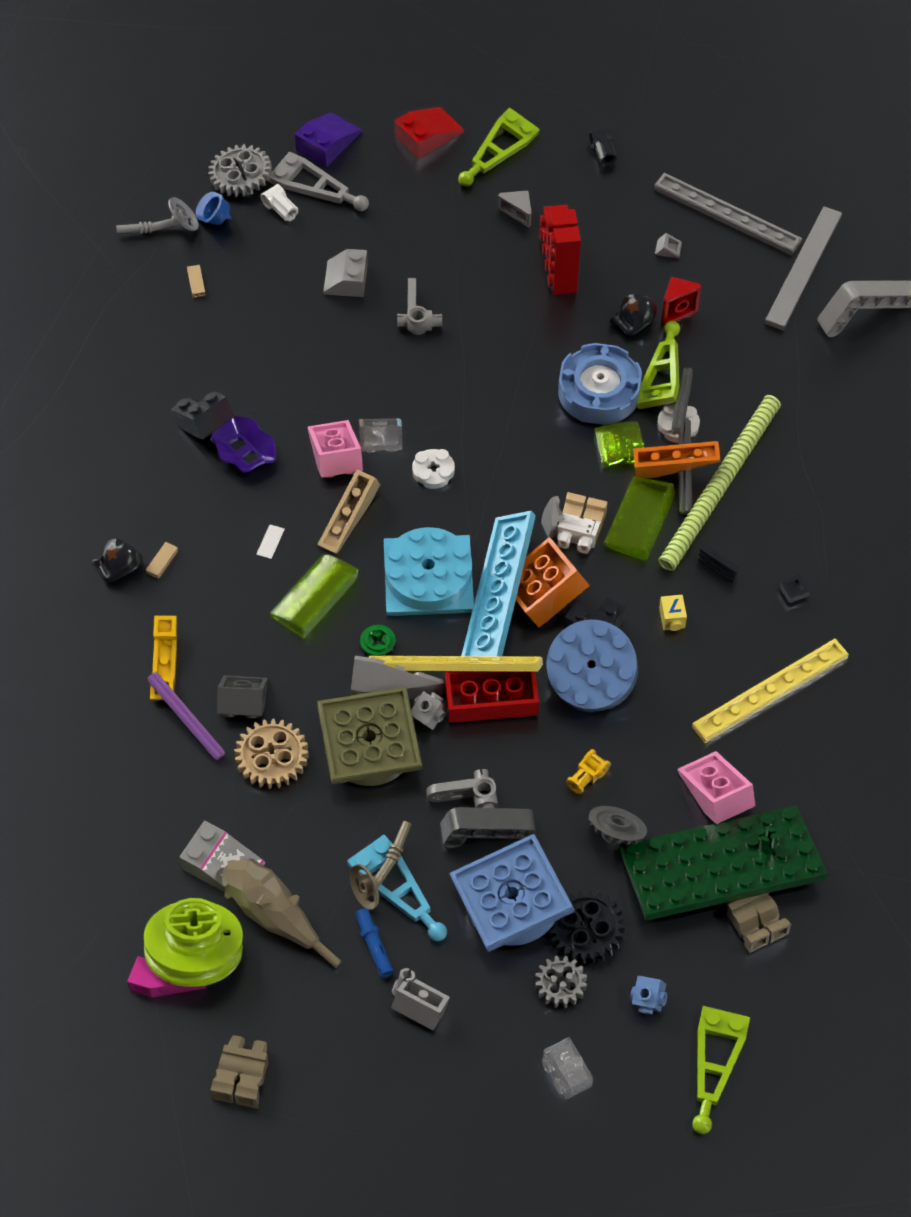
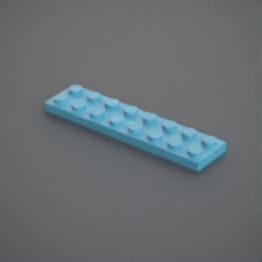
M532 511L495 518L461 656L503 655L536 517Z

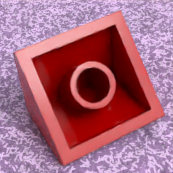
M671 277L663 303L661 319L663 327L669 321H678L698 312L701 285L699 283Z

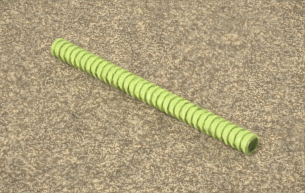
M766 395L752 415V418L737 438L733 447H731L718 470L709 481V484L703 490L700 498L697 499L681 527H679L675 536L659 558V564L663 568L673 571L680 563L683 555H685L692 541L702 529L714 507L717 506L720 498L726 492L733 478H735L748 455L757 444V441L781 407V403L776 397Z

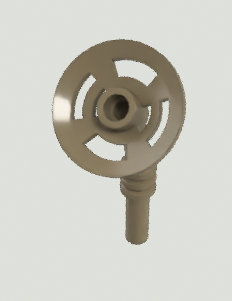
M407 821L402 822L394 844L390 845L391 849L388 850L389 854L386 855L387 860L375 877L361 864L354 865L351 868V887L355 897L364 908L372 910L377 907L379 902L378 888L394 864L399 862L398 857H401L400 853L403 852L402 846L412 825ZM360 870H364L367 874L361 873ZM374 896V902L369 901L368 898Z

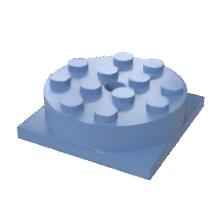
M535 834L449 873L468 911L471 922L478 931L488 952L503 945H522L532 942L544 935L556 920L575 912Z

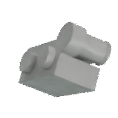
M404 968L400 971L399 979L395 981L392 989V994L395 998L391 1008L434 1031L445 1012L450 997L417 979L414 980L415 973L411 971L410 975H408L409 969Z

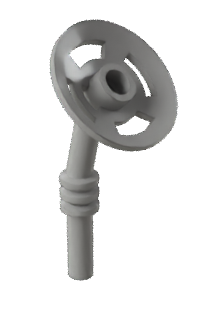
M172 197L168 201L172 213L171 219L151 223V221L146 223L145 221L143 224L139 222V224L116 225L117 233L140 232V234H143L144 232L146 234L148 231L152 233V231L176 225H182L190 231H195L198 229L199 224L189 206L179 198Z

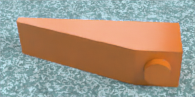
M718 441L633 449L636 479L661 477L720 462Z

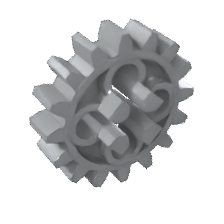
M555 956L554 962L546 959V967L540 965V973L535 975V980L538 981L535 983V989L540 990L539 998L546 996L545 1003L549 1004L553 1001L554 1008H557L559 1003H562L564 1008H567L568 1002L575 1005L576 997L582 999V991H586L587 984L584 983L587 980V975L582 974L583 966L576 967L577 960L575 959L571 963L568 962V956H565L563 961H560L558 956ZM566 970L570 971L571 973L566 974L565 982H563V972ZM549 973L554 974L551 978L547 976ZM557 982H561L559 984V991L557 993H552L551 991H555ZM573 986L575 989L570 991L567 988Z

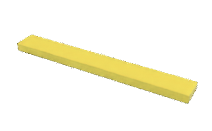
M833 639L692 723V728L703 742L707 743L846 660L849 654L836 639Z
M369 656V658L385 661L384 665L395 669L397 665L402 666L405 671L538 672L543 665L542 657Z

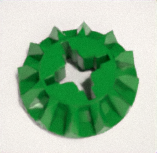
M372 625L361 634V648L366 651L367 655L386 656L388 652L393 650L395 635L390 628L384 625ZM382 638V645L379 643L374 645V639L379 640Z

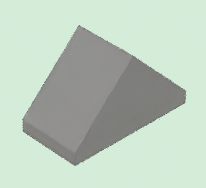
M528 191L500 193L498 195V209L525 226L530 227L532 212Z

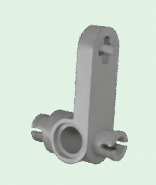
M408 278L407 314H397V327L407 326V330L412 334L420 335L426 331H432V327H442V314H432V310L416 306V278Z
M480 769L476 770L473 773L474 779L430 785L426 789L427 799L431 802L473 797L475 808L498 807L496 784L488 776L487 769H482V775L480 774ZM488 791L489 794L483 795L479 792Z

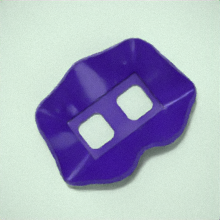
M235 416L211 435V441L215 443L221 461L236 465L244 473L253 470L263 463H273L276 461L275 440L272 436L261 430L258 422L254 419ZM237 439H241L246 444L239 450H235L230 445ZM250 452H254L259 457L252 463H247L243 459Z

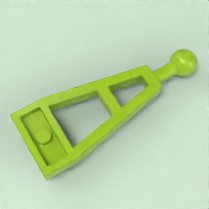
M509 107L498 118L473 158L471 164L473 167L469 171L460 173L458 177L459 183L464 187L472 185L474 176L479 171L484 174L526 147L539 134L540 129ZM501 127L519 139L518 142L504 151L492 143ZM487 150L495 157L484 163L481 161V158Z
M669 321L664 326L666 340L659 343L641 382L639 399L636 404L638 409L675 403L680 387L678 344L674 337L679 334L680 326L676 321ZM666 351H670V358L663 360ZM670 369L671 383L651 386L657 371Z
M706 1006L702 1008L697 1030V1101L702 1102L699 1115L693 1119L692 1126L698 1134H706L712 1128V1121L709 1118L711 1105L716 1106L744 1046L750 1017ZM705 1033L737 1041L726 1067L705 1062ZM705 1073L721 1076L714 1094L705 1092Z

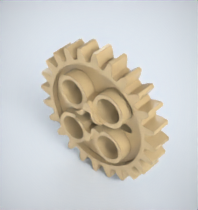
M264 719L262 726H259L256 722L254 723V730L247 727L248 735L240 734L241 741H236L238 749H234L235 762L238 765V771L243 772L244 779L250 777L251 784L259 781L260 788L264 783H267L268 788L271 789L272 784L276 783L277 787L280 788L282 781L289 785L290 777L297 780L296 772L302 774V766H307L306 758H309L308 744L305 742V736L300 735L299 728L293 730L292 723L285 727L284 720L276 724L275 719H272L271 724H267ZM278 740H285L283 743H276ZM257 744L263 745V746L260 747V748H255V747H254V746L257 745ZM283 759H288V760H290V761L287 762V763H282V762H280V761L283 760ZM261 764H266V765H267V766L264 767V768L258 767V766L261 765Z

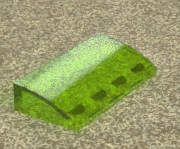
M633 476L604 544L625 555L647 561L675 497L673 483Z
M323 554L269 613L270 616L305 638L358 578L357 568L336 557Z

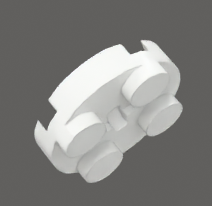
M666 404L659 413L657 427L659 432L661 431L665 435L664 438L679 443V435H674L671 428L676 404ZM687 406L686 418H689L691 421L692 437L698 433L700 419L696 408Z
M429 449L418 452L412 464L414 479L430 489H437L447 485L455 472L454 461L449 456L448 451L444 449ZM431 466L438 467L435 472H432V469H428Z

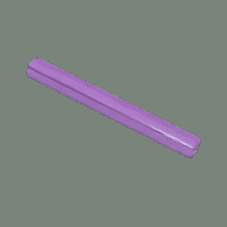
M157 672L152 673L147 678L151 686L215 760L221 759L225 755L222 747Z

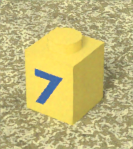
M683 595L661 597L659 610L663 630L677 631L685 628L687 615Z

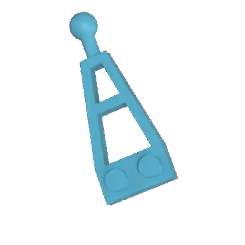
M382 835L347 860L348 866L352 868L354 865L361 864L371 874L374 873L387 860L386 855L389 854L388 850L391 849L390 845L392 843L385 835ZM402 856L398 857L399 862H396V865L406 882L393 892L381 884L378 888L379 895L414 922L421 919L428 927V934L432 940H443L447 935L445 925L435 922L428 914L431 912L429 904ZM360 870L361 873L367 874L364 870ZM412 891L420 907L414 910L400 898Z

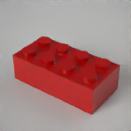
M445 671V692L449 723L537 716L539 713V697L535 671Z

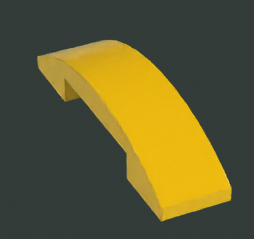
M154 616L152 673L157 672L174 691L177 659V616ZM151 686L150 700H163Z

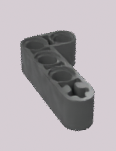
M458 807L449 810L440 823L443 846L446 848L459 847L464 844L467 838L524 839L532 834L536 835L533 811L530 809Z

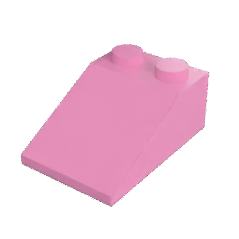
M349 420L308 426V433L321 478H332L340 474H354L357 469L363 471L361 447Z
M717 751L678 768L679 775L699 806L715 824L755 807L753 784Z

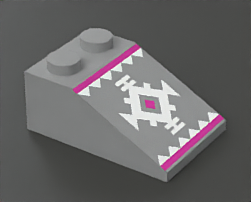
M205 820L179 856L182 870L225 892V887L222 884V875L224 868L229 862L254 859L263 866L266 864L264 860L224 830Z

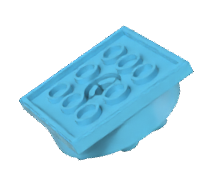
M426 527L411 530L399 538H384L387 616L472 613L474 597L470 535L456 536L440 528Z

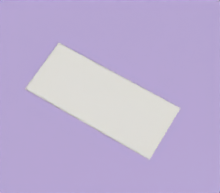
M269 525L256 555L272 559L285 529Z

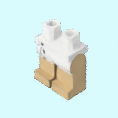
M567 492L562 512L565 520L559 522L557 530L558 547L566 549L569 548L570 542L578 544L577 550L585 554L591 548H594L606 516L607 501L589 497L585 510L586 496Z

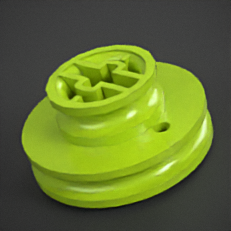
M201 898L179 900L159 910L148 921L144 931V956L146 963L159 978L175 985L199 987L216 983L230 975L241 960L243 951L242 927L233 913L218 904Z

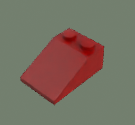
M441 107L410 111L394 120L395 137L418 159L464 133V129Z

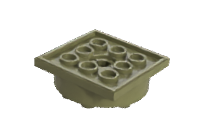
M406 687L317 701L331 784L351 782L357 785L375 786L390 782L404 772L422 770V762Z

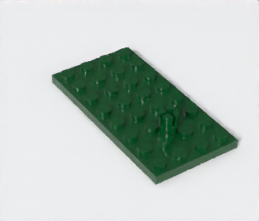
M797 806L643 839L642 842H637L636 845L631 843L629 845H619L620 854L646 921L827 880L828 874Z

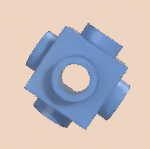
M637 976L636 986L632 987L630 999L632 1004L639 1008L638 1012L652 1015L653 1011L661 1012L662 1006L664 1007L667 1001L666 983L660 979Z

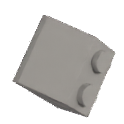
M346 249L328 260L324 295L364 297L368 266L367 250Z

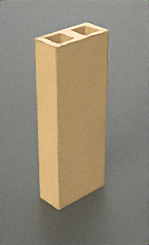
M200 265L187 267L192 297L206 296Z
M165 542L147 567L146 573L159 579L178 552V547Z

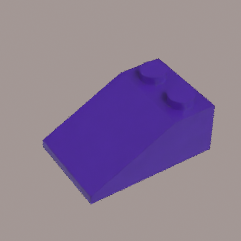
M330 112L306 122L295 133L296 151L328 167L362 132V129Z

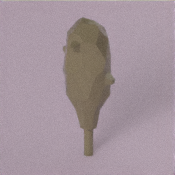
M254 859L237 860L228 863L222 875V884L225 887L224 897L227 899L233 897L244 914L267 931L283 936L306 949L314 948L334 968L341 963V960L319 941L318 935L298 905L300 896L297 894L292 896L289 889L271 869L264 867Z

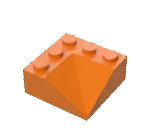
M549 537L526 556L516 601L538 627H541L590 585Z

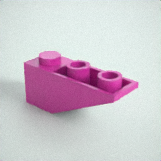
M140 956L137 957L127 981L130 991L149 997L207 988V985L185 987L166 982L154 974L147 965L145 958Z

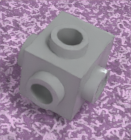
M423 691L414 700L411 713L412 717L433 730L437 723L444 719L448 707L442 703L444 699L434 692L429 695Z

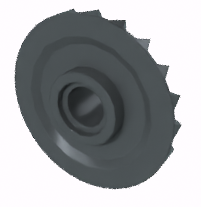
M599 806L593 808L589 813L588 823L590 827L595 830L596 834H601L602 838L609 844L620 845L624 843L629 845L631 843L636 845L637 842H642L646 837L647 828L643 821L626 810L612 806Z

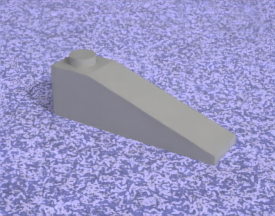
M355 656L351 696L401 687L407 688L409 699L417 698L423 691L429 695L432 692L437 695L444 694L443 679L421 672L411 674L399 665L395 669L384 665L385 661L362 656Z

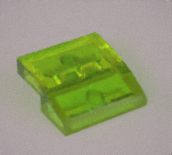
M621 422L595 428L601 462L604 467L621 461H625L626 464L633 463V449L644 448L638 422Z

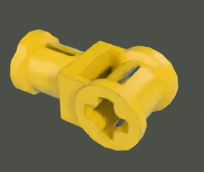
M591 749L578 764V770L575 775L568 777L566 783L572 791L582 794L584 787L589 782L594 784L605 775L611 766V762L603 760L596 754L594 749Z

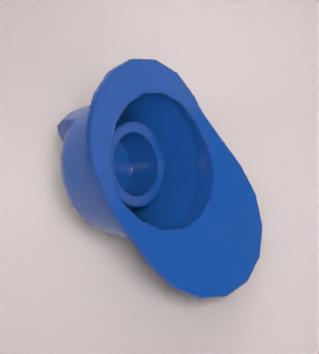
M209 192L198 203L196 217L205 223L220 225L225 219L232 218L229 215L230 204L221 194Z

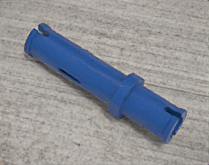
M368 908L358 910L354 915L361 928L360 935L362 939L366 940L380 978H386L394 973V969L378 935L379 928L374 925Z

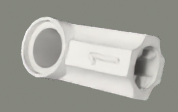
M279 184L260 195L266 208H273L285 221H292L298 214V208L287 198L284 189Z

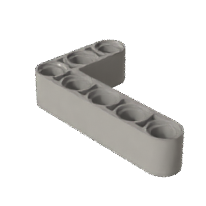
M848 281L838 289L819 315L817 321L828 337H834L844 329L858 309L911 308V281Z

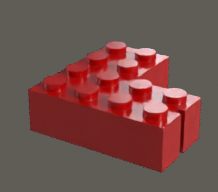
M568 205L543 207V215H540V226L542 228H539V237L544 242L542 244V254L547 258L545 259V271H549L550 274L547 275L548 287H552L553 295L577 293L581 238L575 209L568 210Z

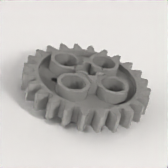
M243 144L242 148L235 145L233 150L228 147V152L221 151V156L215 155L216 160H211L212 166L208 167L211 185L215 187V190L220 189L221 194L227 192V196H230L232 193L235 194V197L239 193H242L243 197L246 195V192L253 194V189L259 191V185L266 186L265 181H269V175H272V165L269 156H266L265 151L261 152L259 147L254 150L253 145L249 148H246L245 144ZM235 160L238 162L239 168L236 166ZM241 173L244 175L246 181L243 180Z

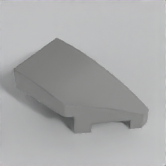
M558 496L552 497L549 500L541 520L548 538L550 537L551 539L557 537V522L565 520L559 508L560 500Z

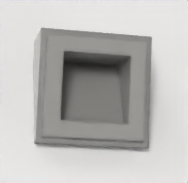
M665 233L657 241L655 254L678 259L682 242Z

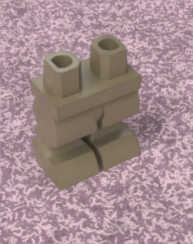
M769 893L725 903L728 908L727 917L738 931L739 937L744 940V946L749 953L768 945V942L772 943L789 934L791 923L785 918L779 920L778 906L772 897L768 895Z
M233 1035L229 1044H224L223 1053L216 1070V1077L213 1079L210 1089L211 1097L213 1100L234 1104L235 1099L237 1105L258 1109L260 1097L258 1086L263 1085L268 1066L267 1043L256 1040L252 1050L244 1049L245 1039ZM240 1079V1082L237 1083L235 1091V1081Z

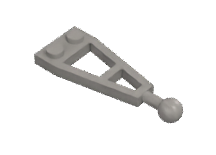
M288 152L272 171V175H269V183L279 184L285 190L340 204L345 200L352 203L358 211H364L369 206L367 197L363 195L356 197L349 194L348 187L307 159L292 152ZM302 168L320 179L314 187L292 182V180ZM328 184L336 191H338V193L326 191L323 189Z

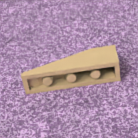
M358 469L356 470L319 540L318 546L335 554L339 552L371 504L380 486L375 477Z

